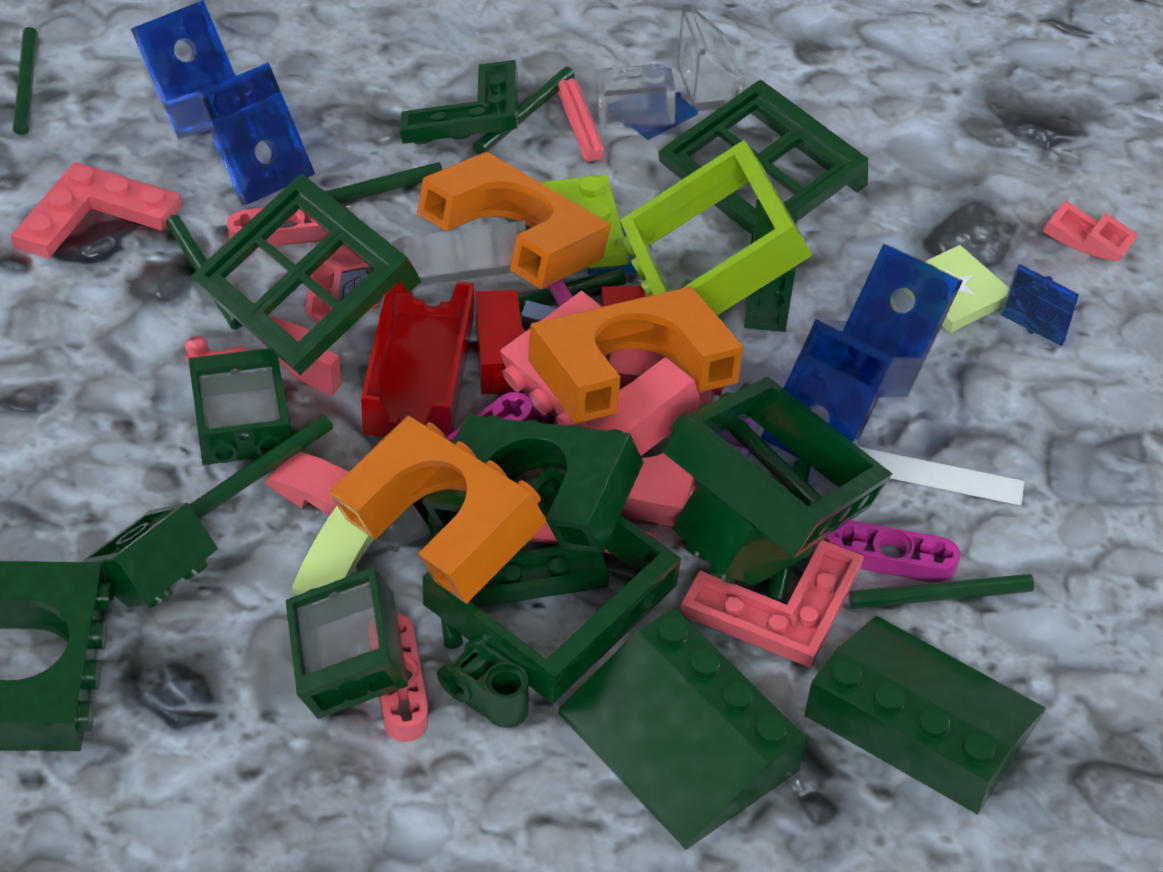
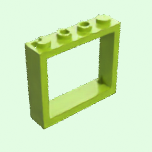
M745 139L620 219L626 232V236L622 237L621 240L633 257L631 262L643 280L641 285L647 296L669 292L649 246L749 182L775 229L682 288L692 286L713 312L719 315L813 256L766 171Z

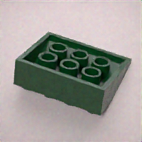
M676 608L671 609L638 630L559 707L558 712L685 850L799 772L807 738Z
M875 616L833 652L811 681L804 716L978 815L1044 715L1046 707L888 621Z

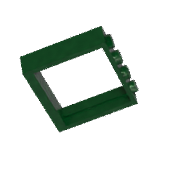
M768 376L752 384L747 382L732 394L726 392L711 404L705 402L693 413L688 414L685 412L681 414L671 426L674 429L672 432L673 436L663 451L666 456L793 558L869 509L893 474ZM750 417L838 488L808 507L720 437L718 433Z
M553 466L546 469L533 482L529 479L526 482L540 496L541 501L538 503V506L543 515L550 510L565 477L563 473ZM620 515L605 549L638 572V574L547 659L469 601L466 604L438 585L433 580L429 571L422 579L423 605L468 640L479 638L489 644L493 650L521 666L527 672L529 686L553 704L677 586L681 557Z

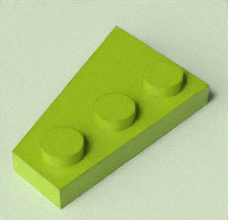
M608 175L540 182L611 224L603 259L586 267L588 270L629 265V253L621 240L624 234Z

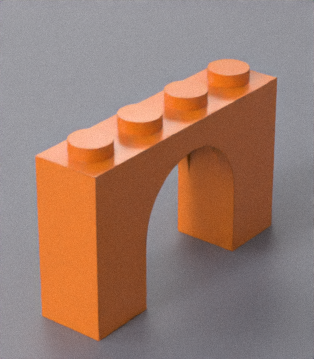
M489 152L482 153L424 177L417 208V214L446 232L482 217L509 218L532 227L517 234L510 271L541 290L602 260L611 228L609 222Z
M691 286L531 323L528 360L573 422L578 424L617 414L621 377L605 357V355L611 352L625 349H640L660 354L671 360L693 378L697 392L700 393L739 382L744 347Z
M408 415L329 491V494L347 521L376 540L406 509L420 498L441 490H460L466 492L465 501L457 515L418 555L433 580L467 604L547 523L538 506L541 499L538 493L525 481L520 480L518 483H515L493 461L488 460L486 463H483L477 459L473 451L464 443L458 441L453 444L447 440L442 431L434 424L428 422L426 425H423Z

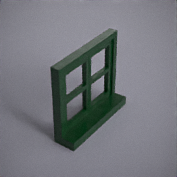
M761 79L658 151L659 162L682 180L702 167L690 156L718 136L732 147L740 143L742 140L728 129L749 114H752L781 136V138L760 153H757L752 148L751 150L766 173L794 194L786 202L798 203L797 221L846 185L856 193L868 185V158ZM794 147L827 170V172L805 188L772 164ZM733 192L714 204L729 218L752 234L755 207L736 192Z
M302 173L190 276L198 287L299 375L306 371L397 283L410 293L422 282L407 256ZM300 209L329 234L295 265L266 240ZM344 245L373 268L374 271L339 302L309 276ZM260 247L288 272L257 302L252 303L225 278ZM301 284H304L329 305L332 310L298 342L268 315Z

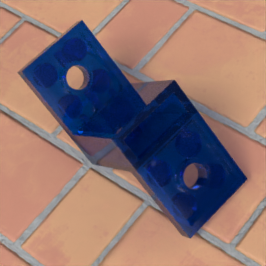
M204 0L130 29L177 138L180 139L207 131L211 132L242 205H248L286 188L301 173L307 178L315 175L269 62L234 73ZM178 40L186 42L191 48V58L188 62L179 60L175 55L174 47ZM260 141L265 142L271 149V159L267 164L261 163L255 155L256 145Z
M883 243L848 320L815 319L784 389L811 410L818 405L824 407L829 414V424L857 445L879 398L908 397L963 280L891 245ZM907 288L914 294L915 303L910 311L901 313L895 306V297L900 290ZM764 429L761 435L763 440L803 460Z

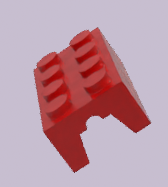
M457 281L449 302L440 301V304L437 306H429L424 302V299H416L413 291L409 293L398 283L385 294L361 395L362 430L364 435L386 437L408 415L423 425H426L428 422L434 424L446 437L453 433L474 322V283Z

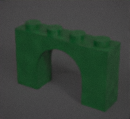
M467 415L453 441V444L460 441L467 445L476 455L477 459L483 463H486L488 460L496 463L510 480L529 470L553 466L566 470L564 480L545 519L561 548L602 554L644 463L630 433H624L616 429L606 431L582 428L578 425L545 424L536 420L502 419L494 415L487 417ZM441 490L425 496L423 504L439 530H442L460 511L466 498V492L460 490Z
M0 561V629L46 630L57 634L67 642L61 657L45 671L24 679L0 680V751H81L84 731H92L94 704L93 701H89L91 690H98L100 686L101 665L100 661L96 659L98 650H105L107 622L103 620L104 611L112 610L114 600L113 583L105 581L102 562Z

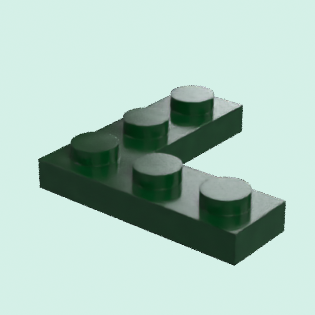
M516 60L479 64L477 101L401 111L400 135L402 144H427L437 139L451 137L453 139H465L474 134L489 132L492 134H503L511 129H518V70Z
M560 546L517 552L470 602L480 608L607 588L609 585V573L602 553L561 548Z

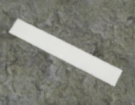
M859 447L893 473L890 479L1022 505L1025 481Z

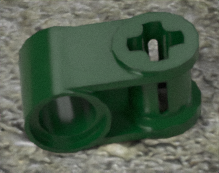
M479 638L470 639L464 646L465 651L451 664L445 663L437 670L438 681L451 697L459 702H464L489 719L493 724L499 727L510 728L518 726L527 718L529 714V678L527 672L521 666L493 650L485 641Z

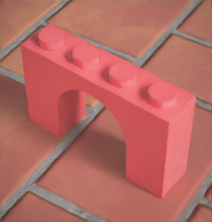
M581 290L541 321L602 306ZM530 329L500 350L506 367L502 371L505 380L516 392L523 390L529 395L531 402L541 414H551L557 420L558 425H578L582 428L606 431L616 429L624 433H630L640 456L673 432L674 429L671 426L681 414L685 412L688 414L693 413L701 406L695 380L664 357L633 382L619 389L617 414L575 424L528 360Z
M625 349L611 352L609 363L620 375V389H622L662 360L664 356L647 350ZM724 387L698 393L700 404L702 405L705 402L711 404L714 395L722 396ZM664 453L642 458L643 466L621 515L626 518L673 527L696 488L694 486L695 478Z

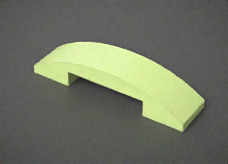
M338 506L330 514L309 549L292 585V593L300 595L312 588L327 585L357 572V563L373 542V538L345 519Z

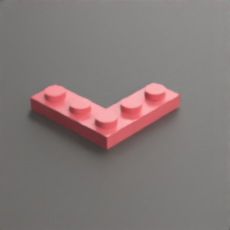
M74 162L11 234L13 248L49 259L91 209L163 231L166 227L165 222L167 218L171 215H176L182 207L181 194Z
M821 540L787 605L699 571L681 603L680 613L685 618L812 668L862 568L864 556Z

